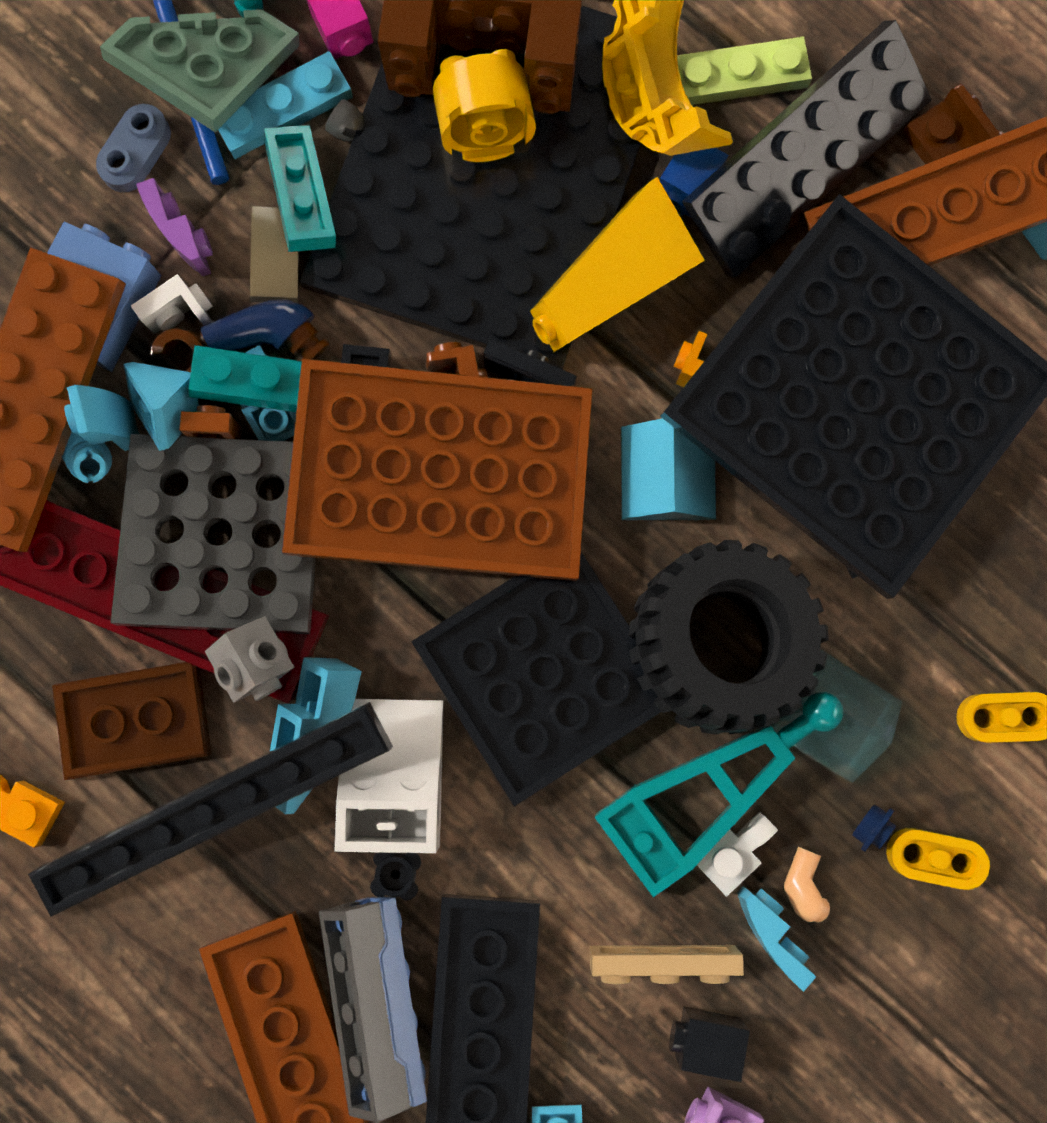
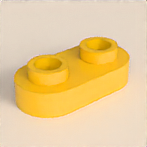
M1039 692L971 695L962 701L957 710L958 727L967 738L976 742L995 743L1047 739V695ZM1026 708L1031 709L1034 715L1033 721L1029 725L1022 718L1023 711ZM979 709L983 710L986 714V722L981 727L974 720L975 713Z
M904 828L893 834L887 844L886 854L890 866L897 873L909 879L962 890H971L980 886L989 874L990 862L985 850L979 844L964 838L915 828ZM914 844L917 848V855L913 860L907 861L904 857V850L908 845ZM957 854H962L965 860L962 869L955 871L952 866V860Z

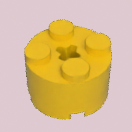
M499 49L491 54H478L466 58L455 55L442 61L440 64L441 73L433 85V96L442 145L448 153L452 155V149L462 152L463 160L470 162L494 161L515 153L514 144L525 138L526 144L533 138L536 123L526 74H524L523 67L516 61L515 54L511 50Z

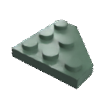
M262 9L243 10L244 17L217 19L216 12L178 15L179 21L161 23H151L150 17L129 18L100 46L103 60L213 132H216L299 47V33Z

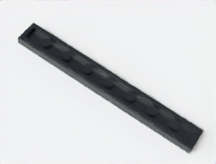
M368 702L36 868L28 875L50 917L388 752L393 745L371 703Z

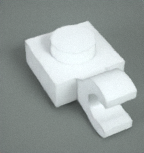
M758 812L736 835L729 830L697 866L727 897L761 864L752 851L766 843L778 829L761 812Z

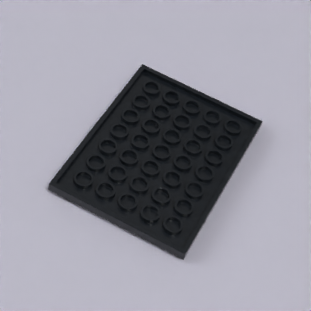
M582 6L570 112L558 111L547 114L533 108L536 123L533 138L527 144L525 143V138L514 144L515 153L494 161L470 162L463 160L462 152L452 149V155L448 153L442 145L434 96L421 94L417 97H406L398 94L396 91L388 90L383 64L381 63L363 111L364 128L363 130H356L329 202L336 234L335 248L311 250L300 279L302 287L486 349L491 338L521 352H524L525 349L534 350L546 356L550 361L549 364L563 369L572 342L554 352L551 346L543 343L536 334L533 327L534 317L530 311L617 215L641 146L639 141L628 136L615 119L609 105L610 100L607 89L604 87L602 70L604 37L612 34L617 17ZM441 44L436 78L441 73L440 64L450 56L458 55L466 58L478 54H491L495 50L473 48L462 51L454 49L450 45ZM519 53L515 55L516 61L524 69L525 54Z

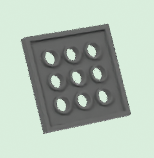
M131 434L111 623L116 626L231 631L265 616L275 633L310 634L316 558L283 555L282 553L293 442L179 436L169 449L159 451L150 435ZM174 474L187 475L188 487L184 493L174 497L166 495L164 486L170 476ZM222 476H231L236 479L237 486L235 492L225 499L214 497L212 494L214 482ZM270 478H278L285 485L281 497L274 501L263 500L259 495L262 483ZM170 520L182 521L184 525L182 537L174 543H163L160 538L161 527ZM227 522L231 524L232 536L227 543L220 546H214L209 543L208 531L215 523ZM266 524L277 525L281 530V537L278 543L270 548L259 547L255 540L259 528ZM167 566L176 567L179 571L177 585L169 591H159L155 584L157 573ZM216 568L226 570L228 574L227 586L219 593L212 594L206 592L203 585L206 574ZM261 571H271L277 577L275 589L265 596L254 594L251 587L254 576Z

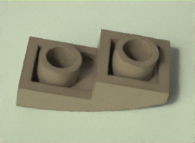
M252 206L250 302L288 299L298 303V251L288 252L279 208Z

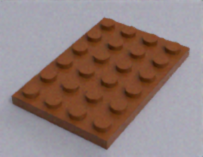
M302 359L282 548L283 555L572 581L578 580L593 388Z

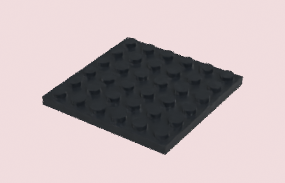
M839 194L660 417L883 597L890 599L896 596L1047 397V361Z

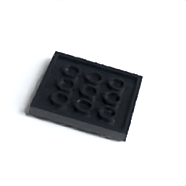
M582 552L580 555L578 580L514 576L411 641L514 807L661 712L653 704L654 700L658 697L652 688L643 691L637 678L644 675L641 664L632 665L629 650L636 647V638L628 636V623Z

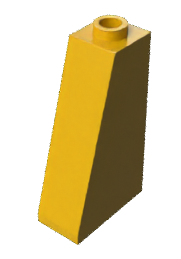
M658 177L646 184L627 202L531 309L530 312L534 317L533 327L536 334L543 343L549 344L554 352L705 261Z

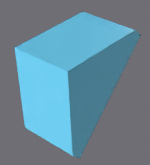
M137 362L124 363L130 403L158 450L169 449L182 434L179 430L181 411L196 412L197 406H199L198 398L189 397L188 389L191 372Z

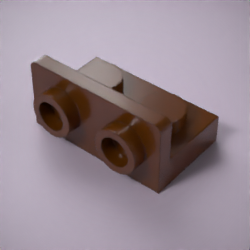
M959 83L950 90L942 102L908 123L902 134L924 164H928L1001 135L1003 132L997 130L985 115L979 99L975 95L970 94L964 85Z

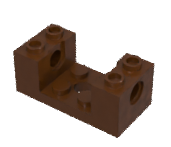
M384 0L378 46L388 90L396 91L398 94L406 97H417L421 94L433 95V85L437 75L441 44L450 45L452 48L462 51L473 48L495 51L507 49L511 50L515 55L519 53L525 54L524 74H527L526 79L532 107L539 112L547 114L558 111L570 112L579 44L582 0Z

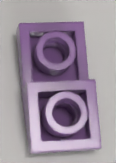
M154 178L137 183L138 191L148 213L177 253L202 276L211 274L206 257L212 256L213 252L204 229L196 230L186 214L181 216L172 192L165 194Z

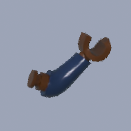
M277 299L250 306L201 327L202 333L178 328L165 330L152 343L150 354L171 355L173 350L183 342L190 346L193 353L194 345L236 351L247 347L268 344L273 345L277 350L287 347L293 355L300 353L303 356L302 359L316 360L329 347L330 343L326 339L320 341L316 337L319 331L311 324L315 315L307 307L288 299ZM192 365L186 370V372H191Z

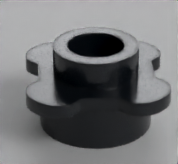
M376 852L373 858L377 866L375 879L370 884L372 893L376 897L387 895L391 897L400 896L406 901L413 899L418 893V885L415 883L416 870L420 868L422 863L420 856L417 853H406L404 855ZM393 870L400 871L401 875L398 879L392 877L391 873Z

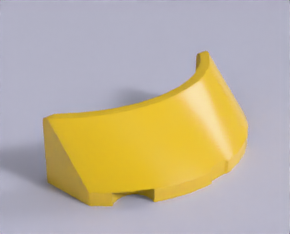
M614 0L612 6L616 9L617 19L612 34L604 37L602 70L604 87L607 89L610 100L609 105L621 128L630 138L639 141L652 151L669 156L731 145L733 143L731 133L710 124L706 110L691 105L681 82L677 58V36L684 0Z

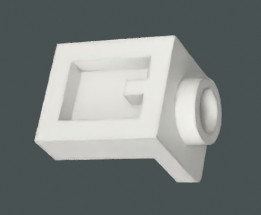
M178 274L131 305V308L141 322L154 334L160 330L165 331L177 326L184 319V314L189 310L193 311L204 326L213 322L206 312L213 306L197 283L188 287Z

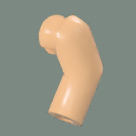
M798 846L784 882V891L795 913L806 922H822L829 915L830 904L827 899L822 898L813 882L821 856Z

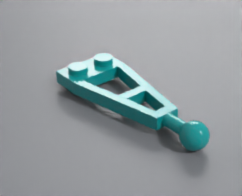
M814 693L806 699L803 705V714L777 733L771 725L759 728L636 784L595 814V819L654 898L693 870L793 762L795 757L789 748L814 730L827 732L835 729L840 724L843 718L842 704L831 693ZM766 744L775 756L740 791L721 764ZM706 771L730 804L697 840L683 852L645 799Z

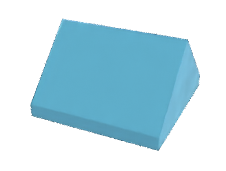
M663 418L621 427L622 520H715V460Z

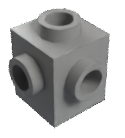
M265 616L225 633L204 651L214 667L217 682L223 689L227 690L233 703L251 694L255 701L272 694L282 687L278 679L294 668L288 657L286 646L277 638Z

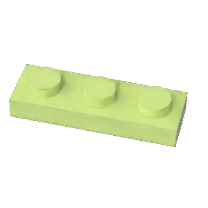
M804 37L677 55L681 82L691 105L808 88L812 80Z

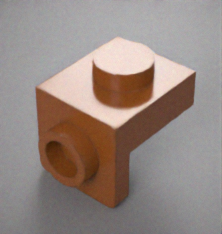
M447 342L435 346L433 352L426 353L427 372L439 373L455 370L457 375L488 378L486 368L478 369L473 345L462 347L460 342Z
M201 405L197 406L196 412L181 411L179 430L186 437L241 439L242 427L222 407Z

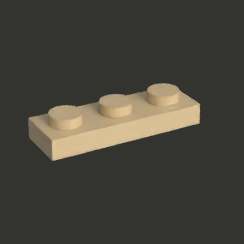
M735 945L590 946V969L592 976H601V982L607 984H626L631 982V976H650L651 982L659 984L679 983L680 976H700L701 982L723 984L730 982V976H744L743 954Z

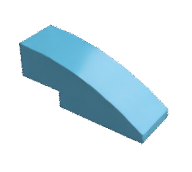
M303 657L295 704H278L270 751L350 712L355 701L362 671L337 658ZM312 789L276 806V808L284 814H294Z

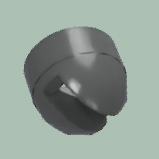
M343 99L330 114L325 131L341 141H353L356 130H363L364 128L363 114L356 106Z

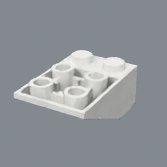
M355 699L352 710L368 702L371 703L393 747L388 752L339 775L336 799L335 852L436 853L440 847L444 700Z

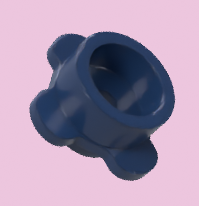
M874 804L852 834L853 837L864 844L861 850L866 852L871 844L880 850L896 828V825L889 821L894 813L892 808L886 813Z

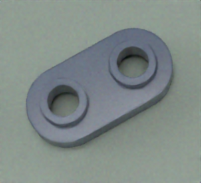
M138 104L128 109L100 150L96 159V169L99 176L112 190L130 192L137 189L136 184L146 179L169 143L171 129L158 108L149 104ZM149 121L145 129L137 130L141 123ZM117 159H125L122 166L113 168V164Z

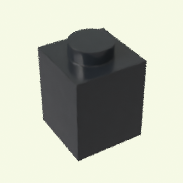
M683 1006L681 1021L674 1020L672 1024L669 1049L671 1052H675L676 1060L682 1071L741 1082L750 1030L740 1017Z

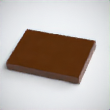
M182 662L52 685L64 780L212 755L200 667Z

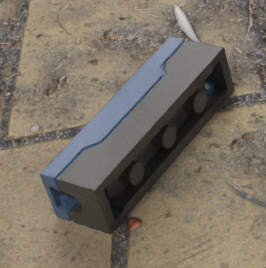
M367 897L319 911L349 1116L376 1123L427 1102L424 1084L426 1072L420 1058L416 1033L418 1021L412 1007L409 988L410 970L404 956L401 936L402 919L397 909L395 897Z

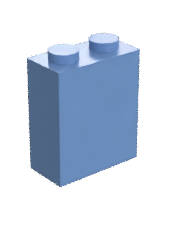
M64 221L47 253L116 277L126 283L96 364L112 372L139 320L131 305L155 289L161 274L150 263L151 256L141 248L127 242L122 248L109 242L110 237L91 225L84 224L82 229Z

